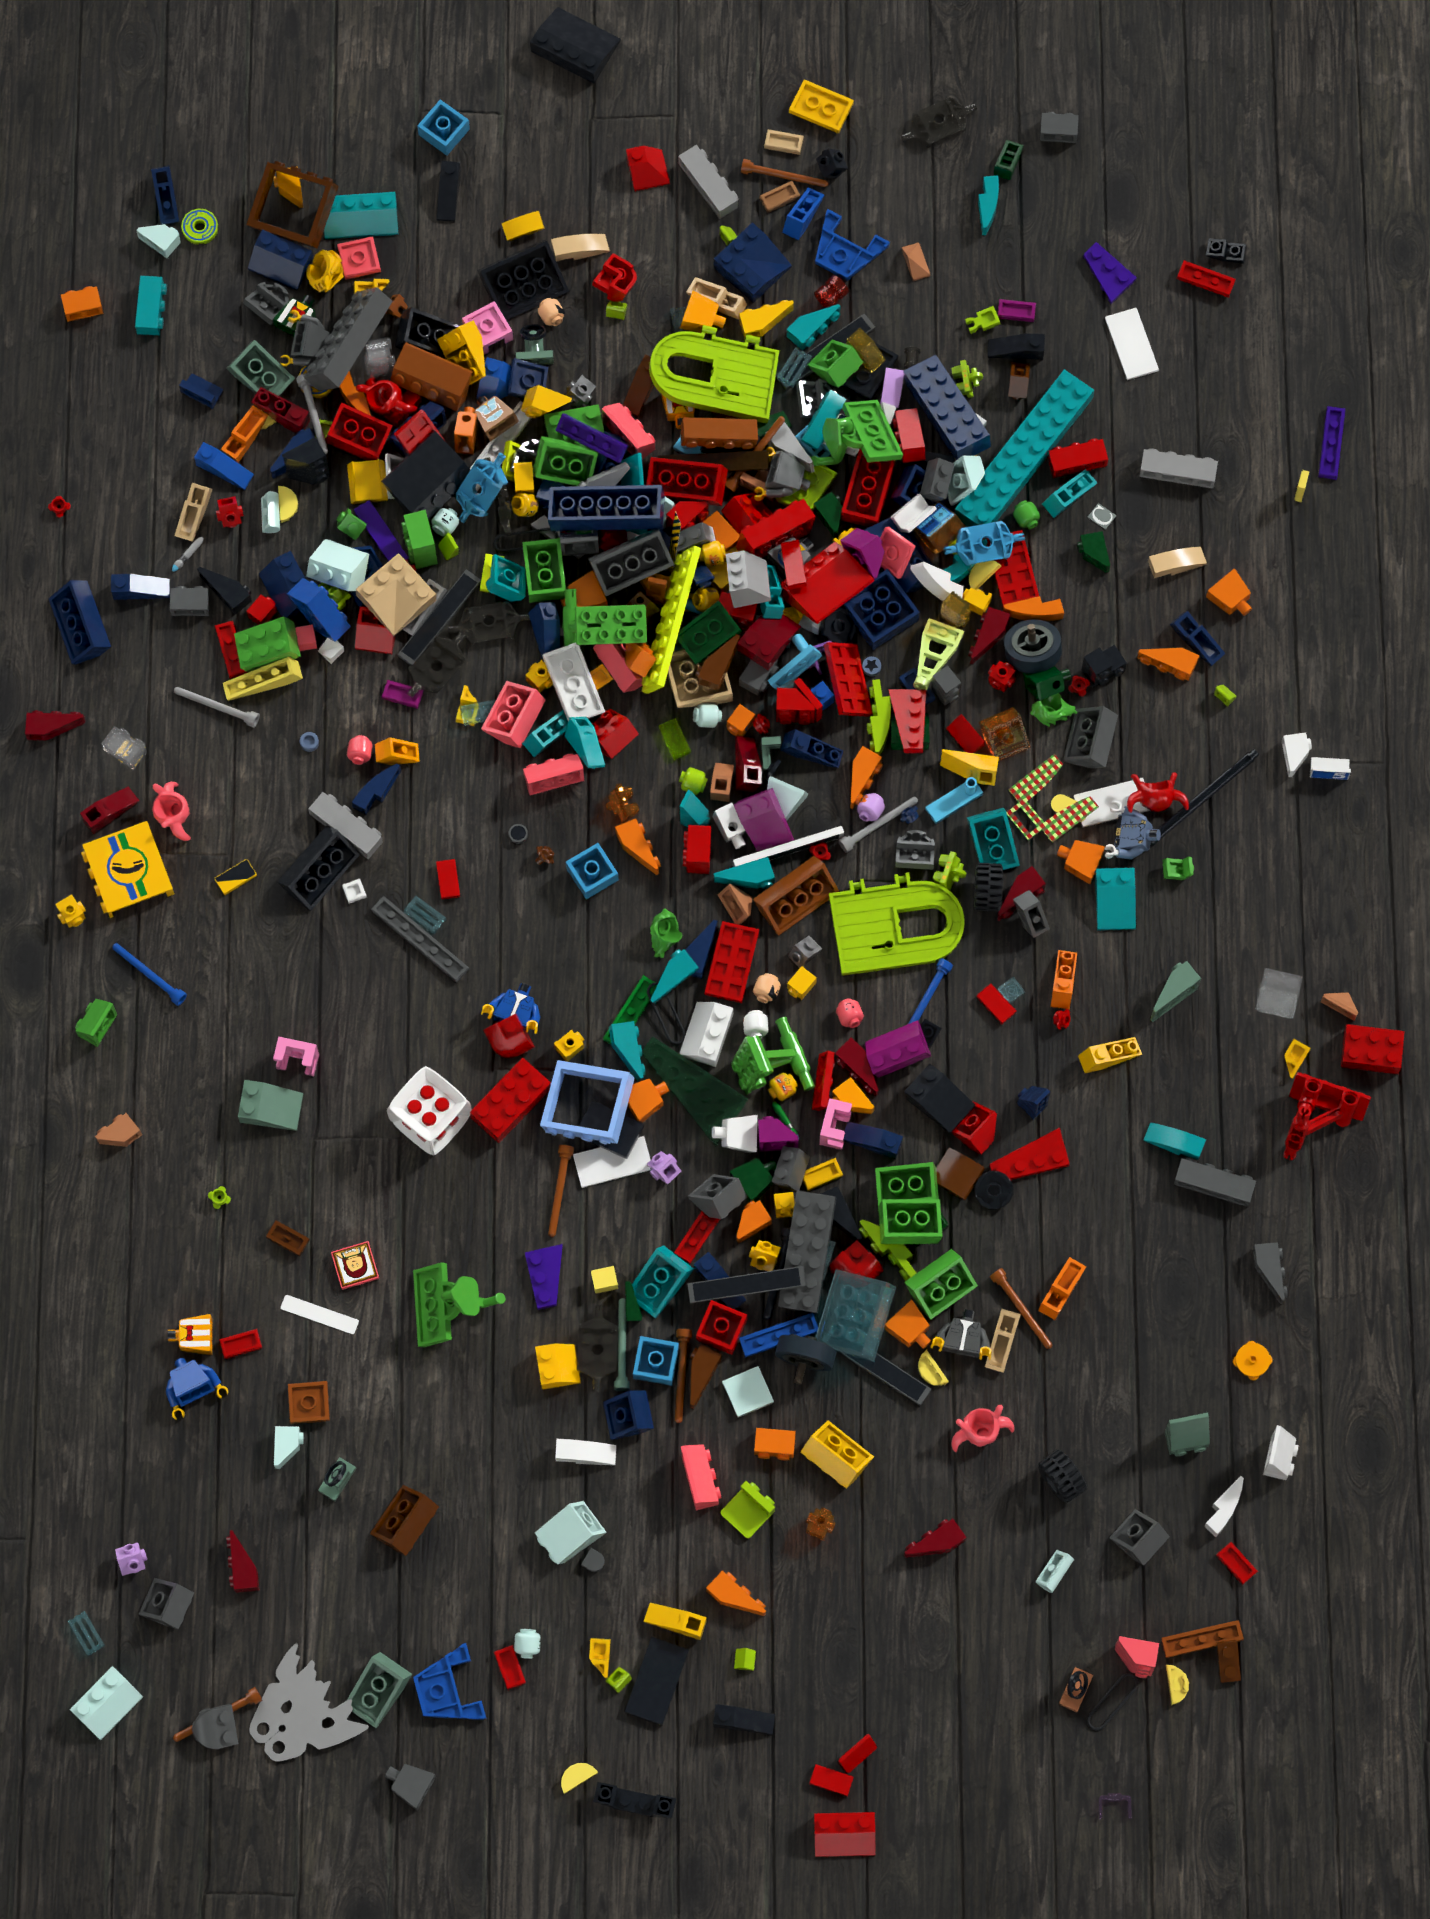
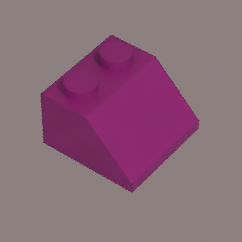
M856 528L840 540L841 544L875 579L878 576L885 552L882 547V540L878 535H873L868 531Z
M767 1116L763 1117L762 1120H758L759 1152L782 1151L783 1146L798 1148V1136L779 1119Z

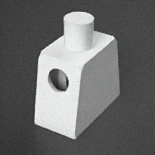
M733 803L715 810L712 817L726 842L732 841L735 849L746 845L742 837L745 829L740 822ZM728 827H733L735 831H730Z
M758 1115L722 1120V1127L712 1128V1138H721L722 1147L747 1153L757 1152Z

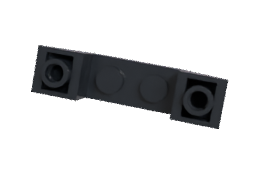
M597 1782L593 1802L617 1810L650 1817L672 1819L676 1798L658 1794L653 1796L620 1789L616 1785Z

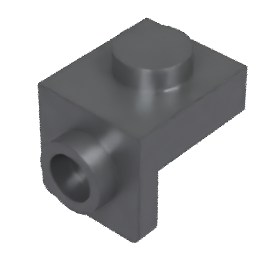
M807 936L794 945L788 957L799 968L801 966L804 967L808 960L820 953L822 948L810 936Z

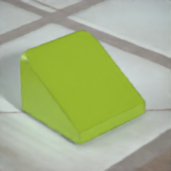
M720 226L719 235L728 246L737 235L732 228Z
M447 533L438 546L445 559L449 560L459 555V549L452 535Z
M1219 685L1215 688L1214 695L1226 706H1229L1237 697L1224 685Z

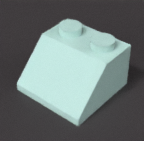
M962 456L954 462L947 493L951 506H954L968 496L979 485L985 474L980 456Z

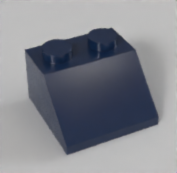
M627 1391L603 1402L611 1440L639 1435L654 1429L646 1391Z

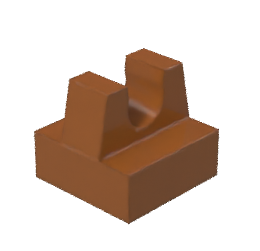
M400 294L392 295L390 299L393 302L386 311V314L400 318L401 314L398 312V307L406 310L408 306Z
M656 576L649 577L646 596L664 600L667 579H658Z

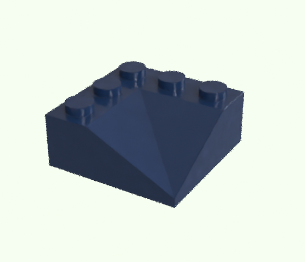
M753 222L714 258V269L752 303L758 300L792 267L768 236Z
M888 569L880 573L874 579V582L844 604L861 635L872 650L919 621L920 612Z

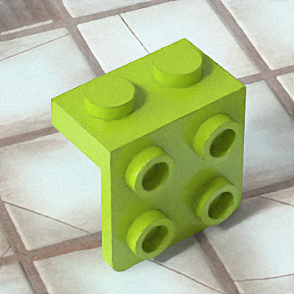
M747 1481L741 1485V1490L721 1510V1516L745 1538H751L775 1512V1502L766 1495L764 1497L761 1495L759 1487L753 1482L749 1484Z

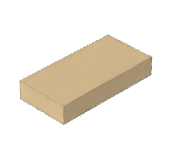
M767 130L764 149L800 155L804 136Z

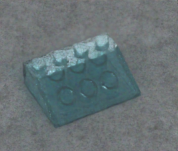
M836 1269L815 1337L817 1341L827 1344L837 1352L874 1362L896 1286L888 1282Z

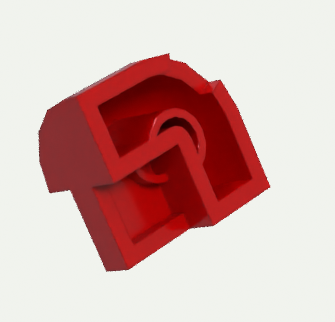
M613 253L604 263L601 272L593 280L592 286L608 294V300L620 302L631 291L637 280L636 272L633 269L634 266Z
M517 1014L483 1030L492 1049L501 1057H517L535 1048Z
M858 1240L845 1251H842L828 1268L842 1284L852 1288L867 1286L883 1272V1267L871 1252L869 1253Z

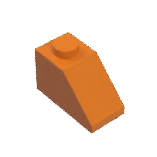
M760 1200L756 1203L752 1201L745 1206L737 1232L738 1244L772 1224V1219Z

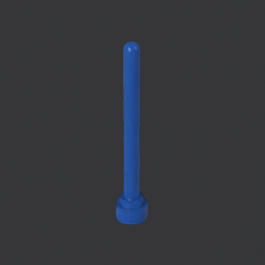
M113 944L112 948L115 952L167 992L175 1005L179 1006L184 1002L187 994L183 990L174 989L119 944Z
M942 958L939 959L936 965L937 972L908 1024L919 1021L944 975L950 973L953 967L952 963Z

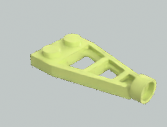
M930 618L928 619L922 633L917 677L913 683L915 689H926L927 691L932 681V676L942 669L957 650L964 634L963 630ZM931 641L946 645V649L942 654L939 655L929 650ZM926 657L938 661L934 669L924 666Z

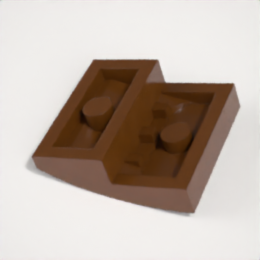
M949 1147L936 1168L937 1184L946 1189L950 1194L965 1201L985 1168Z

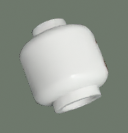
M750 1011L743 1018L744 1034L746 1036H759L760 1039L766 1036L768 1033V1017L762 1011Z

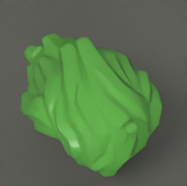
M1058 693L1035 702L1032 705L1030 714L1036 717L1042 724L1050 727V723L1055 725L1058 720L1066 721L1068 720L1067 716L1071 717L1072 714H1077L1075 706L1066 703Z
M663 909L661 913L654 917L650 927L652 948L655 951L654 957L664 958L665 952L673 944L681 940L682 933L679 931L674 913Z

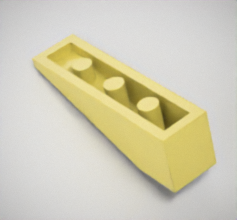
M288 656L223 683L226 698L230 701L286 686L303 679L299 662Z

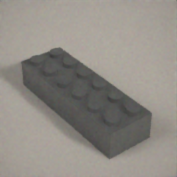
M378 287L354 293L351 303L342 312L343 316L334 324V330L326 337L324 346L316 353L314 362L307 367V373L303 378L319 392L339 388L393 302Z
M797 1190L784 1269L804 1266L807 1286L780 1290L778 1307L818 1314L837 1199L835 1196Z

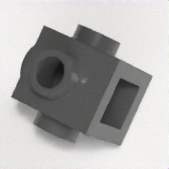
M581 375L575 382L572 380L566 387L568 392L565 396L571 397L572 400L569 403L579 408L582 404L587 405L592 399L590 394L596 386Z

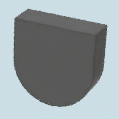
M591 1548L581 1566L591 1572H598L604 1567L605 1560L600 1552Z

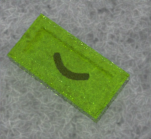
M676 718L658 725L673 760L691 753Z

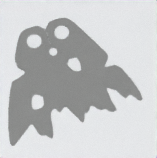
M294 1644L288 1650L277 1667L276 1677L280 1683L268 1685L262 1697L263 1701L260 1702L249 1728V1732L256 1742L265 1743L264 1751L273 1761H284L301 1756L306 1751L307 1743L319 1750L334 1746L359 1735L369 1727L365 1724L347 1720L353 1710L351 1706L352 1699L333 1709L328 1708L330 1702L325 1701L324 1697L331 1681L325 1683L316 1681L317 1672L314 1670L315 1663L313 1660L298 1674L296 1673V1666L300 1659V1656L296 1655L298 1644ZM290 1700L292 1702L290 1712L283 1713L281 1706ZM331 1717L335 1722L334 1725L329 1728H323L322 1720ZM265 1722L269 1725V1732L266 1735H260L257 1732V1726L260 1723ZM280 1725L286 1727L284 1732L279 1731ZM277 1741H281L285 1745V1750L281 1754L275 1753L272 1748L273 1744Z

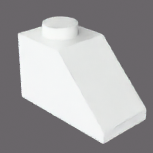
M1306 733L1283 736L1282 746L1288 777H1292L1307 758L1309 750L1312 749L1310 738L1307 739Z

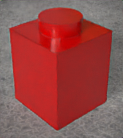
M260 595L248 608V618L257 625L268 622L277 612L276 603L267 596L265 598L263 595Z

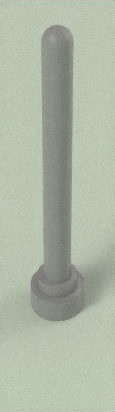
M301 374L296 378L297 384L304 391L317 441L324 453L327 454L328 448L310 389L312 385L303 378L305 374Z
M174 688L175 694L243 719L248 726L255 728L258 723L259 713L254 711L246 713L183 688Z
M917 797L910 798L853 836H844L839 839L838 842L845 853L849 852L857 841L901 814L905 808L915 805L918 802Z

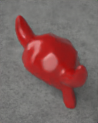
M371 377L365 382V385L359 384L356 386L358 392L366 394L369 408L377 414H391L394 411L401 414H411L417 410V406L402 401L401 388L392 381L380 380L376 382V378Z
M1176 772L1171 774L1169 780L1157 783H1145L1140 781L1136 774L1131 775L1138 791L1128 797L1127 809L1130 813H1132L1136 802H1140L1143 807L1155 812L1164 811L1169 808L1173 800L1179 801L1185 810L1189 809L1186 795L1179 790L1173 789L1177 778Z

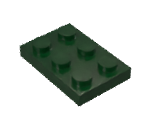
M718 600L679 630L677 640L693 662L699 665L732 637L742 632V630Z

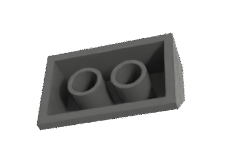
M1104 706L1076 709L1077 714H1074L1063 761L1091 769L1104 768L1107 764L1118 715Z

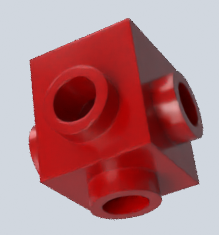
M236 496L217 500L219 510L216 511L218 522L222 521L223 527L233 528L238 524H242L240 517L244 516L241 505H237Z
M999 661L997 665L993 664L990 668L988 683L993 688L1005 692L1008 687L1011 688L1014 684L1016 670H1014L1011 664Z

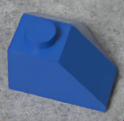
M487 357L485 361L486 376L480 379L477 399L485 396L489 400L493 396H497L501 400L508 396L511 366L503 361Z

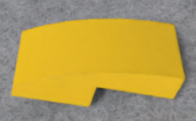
M539 211L501 223L507 241H512L524 235L529 236L545 229Z

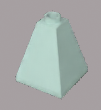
M771 776L768 779L767 790L773 788L787 821L807 798L808 793Z

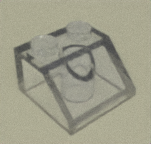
M1265 968L1255 1010L1293 1019L1303 976Z

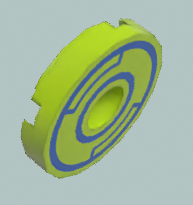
M198 208L191 210L182 220L181 228L183 235L193 244L209 243L218 233L217 219L212 212L206 209ZM199 223L205 225L202 230H196L195 226Z

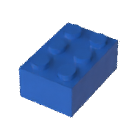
M302 578L287 593L310 625H313L314 630L328 639L336 642L351 627L346 621L348 619L347 616L337 609L338 604L328 597L329 592L323 586L318 587L314 581L311 580L309 582Z

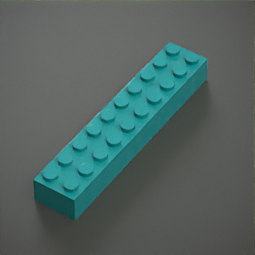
M1064 369L986 468L985 474L976 490L963 498L957 505L954 517L968 527L997 522L1048 457V451L1056 447L1091 402L1094 396V389Z

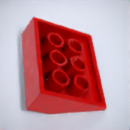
M834 542L804 564L807 586L789 590L787 579H784L780 584L783 600L818 624L874 582V578L847 549Z

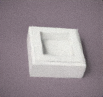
M360 879L342 885L349 904L367 898Z

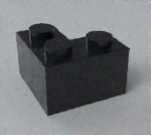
M1113 645L1104 651L1098 648L1084 656L1081 670L1094 688L1097 685L1102 686L1106 684L1109 678L1114 675L1118 677L1123 674L1127 662L1117 647Z

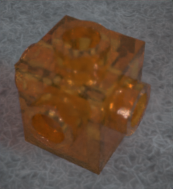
M816 1508L814 1513L810 1512L806 1523L809 1524L806 1533L824 1541L828 1533L832 1534L836 1525L833 1522L834 1516L831 1515L832 1512L825 1508L820 1510Z

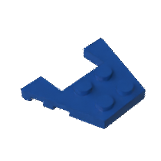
M827 209L815 264L848 281L886 250L890 242L875 234L867 249L852 243L834 233L842 220V216Z
M466 1643L460 1645L459 1648L448 1653L444 1658L413 1677L424 1717L486 1719L482 1700L461 1706L451 1667L471 1661Z

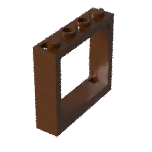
M275 161L274 164L267 162L246 225L318 249L339 186L333 183L331 178L323 176V179L317 178L318 174L307 171L305 174L301 172L302 169L291 166L289 169L285 167L284 163ZM276 171L325 186L309 237L259 221Z

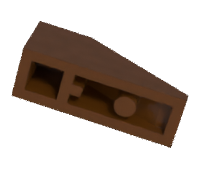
M646 354L636 371L623 403V407H628L631 413L637 417L640 415L654 387L649 373L651 357Z
M736 634L704 661L703 666L699 665L695 675L698 677V684L719 692L738 648L740 635Z
M702 1344L699 1348L695 1347L690 1356L692 1359L690 1408L693 1410L722 1359L721 1354Z

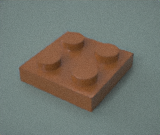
M327 1381L288 1384L290 1424L330 1421Z

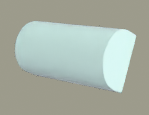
M268 491L261 498L263 533H276L280 531L279 494Z
M1056 1550L1037 1578L1036 1583L1044 1590L1053 1593L1074 1559L1069 1554Z

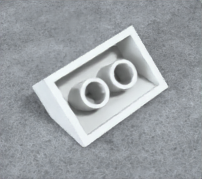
M697 1002L679 1056L716 1067L733 1017V1008L716 1002Z

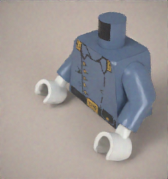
M1118 800L1112 802L1119 809L1110 808V811L1114 814L1121 812L1122 815H1118L1114 845L1108 844L1105 847V850L1112 852L1105 853L1106 858L1110 859L1115 855L1117 858L1133 859L1144 851H1148L1151 841L1160 840V830L1152 829V824L1147 820L1146 816L1135 809L1130 813L1127 806L1122 807L1121 802Z

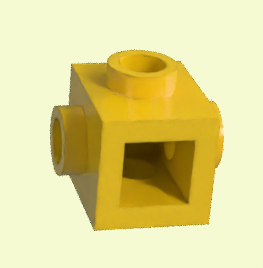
M542 660L538 664L534 663L525 675L526 682L532 688L537 689L539 693L553 685L545 662Z
M73 895L55 904L59 911L57 915L62 924L66 923L69 928L79 926L86 919L83 913L86 911L81 901L77 903Z
M759 1240L756 1247L752 1246L749 1254V1257L752 1258L750 1266L756 1267L758 1270L773 1271L781 1247Z

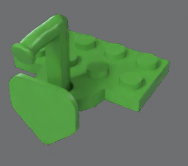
M878 400L844 403L842 409L846 418H826L822 433L831 456L811 457L815 467L840 463L848 446L861 449L867 463L901 460L903 453Z
M441 1262L413 1270L418 1347H427L452 1340L450 1321L456 1318L460 1311L463 1315L475 1316L479 1313L480 1308L503 1304L506 1300L505 1295L497 1293L489 1298H480L478 1284L472 1277L461 1276L456 1283L449 1282L447 1263Z

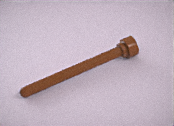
M743 159L742 174L748 175V173L752 174V172L820 187L828 186V181L758 166L754 165L751 160Z
M780 416L753 451H762L785 422L783 416ZM738 471L733 477L726 478L725 486L735 492L739 487L741 475L746 471Z
M559 1145L558 1150L561 1161L548 1231L550 1237L556 1235L568 1160L574 1154V1147L568 1145Z
M1003 1268L995 1271L990 1275L993 1283H997V1285L1003 1288L1045 1348H1052L1051 1341L1006 1281V1272Z
M690 1329L676 1330V1338L680 1342L675 1406L676 1423H681L683 1420L687 1343L692 1339V1330Z
M256 1687L248 1690L245 1697L231 1705L234 1712L249 1703H255L256 1705L263 1700ZM192 1725L176 1733L173 1736L174 1741L178 1742L193 1734Z

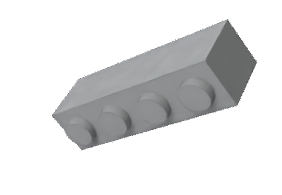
M695 145L678 156V164L718 218L721 219L738 208L739 198L735 191H731L728 188L726 179L720 177L717 173L718 169L715 164L708 161L706 152L703 149L700 150Z
M1144 449L1139 477L1213 488L1218 461L1209 457L1202 459L1190 454L1183 456L1171 451L1164 453L1156 449Z
M322 792L308 808L309 814L325 827L329 826L338 830L360 854L369 859L383 843L382 834L374 827L372 829L366 825L367 822L360 816L356 818L351 814L352 811L347 806L338 804V800L333 795H327Z

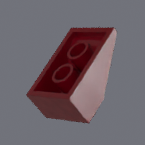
M782 614L781 619L763 618L761 615L739 640L738 651L769 671L791 642L793 636L800 630L801 626L784 614Z

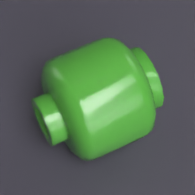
M1025 500L1014 507L1013 517L1019 527L1033 529L1038 525L1041 515L1033 502Z

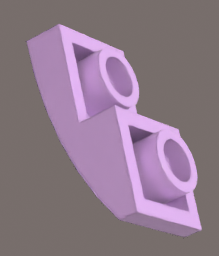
M886 368L880 405L881 402H885L899 408L904 378L903 370Z

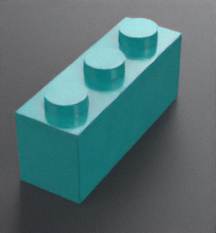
M140 276L135 323L137 334L159 335L160 329H163L164 321L161 318V312L165 311L163 295L167 293V284H164L162 277Z

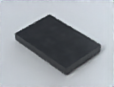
M866 338L857 352L863 363L846 380L842 387L869 401L873 399L882 385L886 368H892L899 355Z
M592 1101L579 1127L608 1131L614 1110ZM625 1115L617 1144L607 1143L605 1145L598 1140H593L590 1143L628 1159L644 1128V1124Z

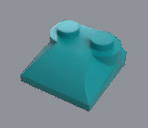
M494 554L492 556L491 575L486 581L488 591L510 602L521 601L526 597L525 567Z

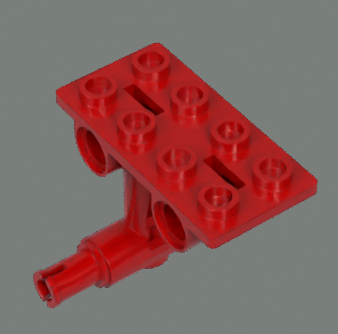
M1297 1072L1289 1097L1299 1100L1297 1104L1298 1111L1292 1120L1285 1140L1286 1149L1283 1154L1284 1157L1287 1159L1291 1155L1289 1160L1295 1159L1296 1153L1301 1149L1307 1135L1333 1122L1341 1127H1346L1350 1125L1352 1118L1363 1121L1371 1097L1364 1093L1347 1089L1344 1086H1338L1326 1080H1320L1308 1074ZM1315 1107L1327 1111L1309 1120Z

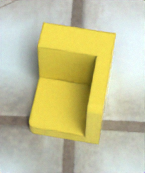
M614 1266L591 1271L595 1293L618 1289Z

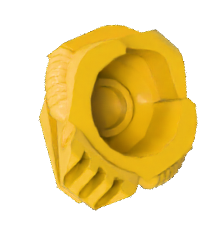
M322 249L315 254L312 264H309L307 267L306 276L309 284L318 292L324 290L326 293L344 277L342 260L336 252Z

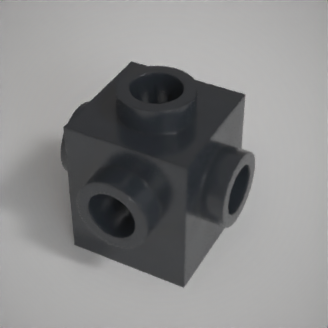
M828 148L822 151V154L816 158L824 178L836 179L848 169L840 150Z

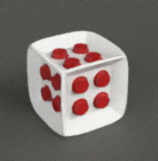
M425 1066L394 1097L387 1108V1114L390 1121L405 1136L425 1152L434 1156L464 1126L472 1109L470 1102L453 1085L437 1072Z

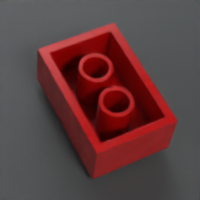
M341 403L325 441L366 461L377 460L393 425Z
M1347 1024L1343 1037L1341 1067L1399 1074L1402 1064L1404 1031Z

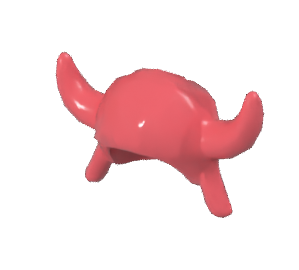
M172 781L166 783L164 787L153 784V789L158 794L152 808L154 818L161 824L162 828L170 827L172 834L176 838L189 841L191 837L182 827V824L190 814L188 803L185 797L174 792V788L178 787L179 784Z
M998 1405L994 1412L989 1409L978 1408L970 1411L963 1421L957 1419L956 1424L961 1430L956 1432L952 1438L953 1451L957 1452L959 1445L966 1440H969L971 1444L978 1447L995 1442L1000 1428H1008L1013 1433V1422L1008 1417L1000 1416L1003 1406Z

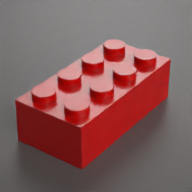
M859 449L841 511L842 521L865 527H871L879 523L896 460L867 463L862 450Z
M651 457L646 485H662L665 497L671 501H706L709 505L722 506L728 469L722 464Z
M804 499L800 501L795 500L782 510L780 508L773 512L771 516L760 518L756 524L752 526L747 525L742 528L736 549L738 551L745 550L763 558L768 555L769 550L791 537L797 540L809 534L816 516Z
M522 1058L470 1111V1117L495 1141L500 1143L549 1092L551 1082L527 1060Z

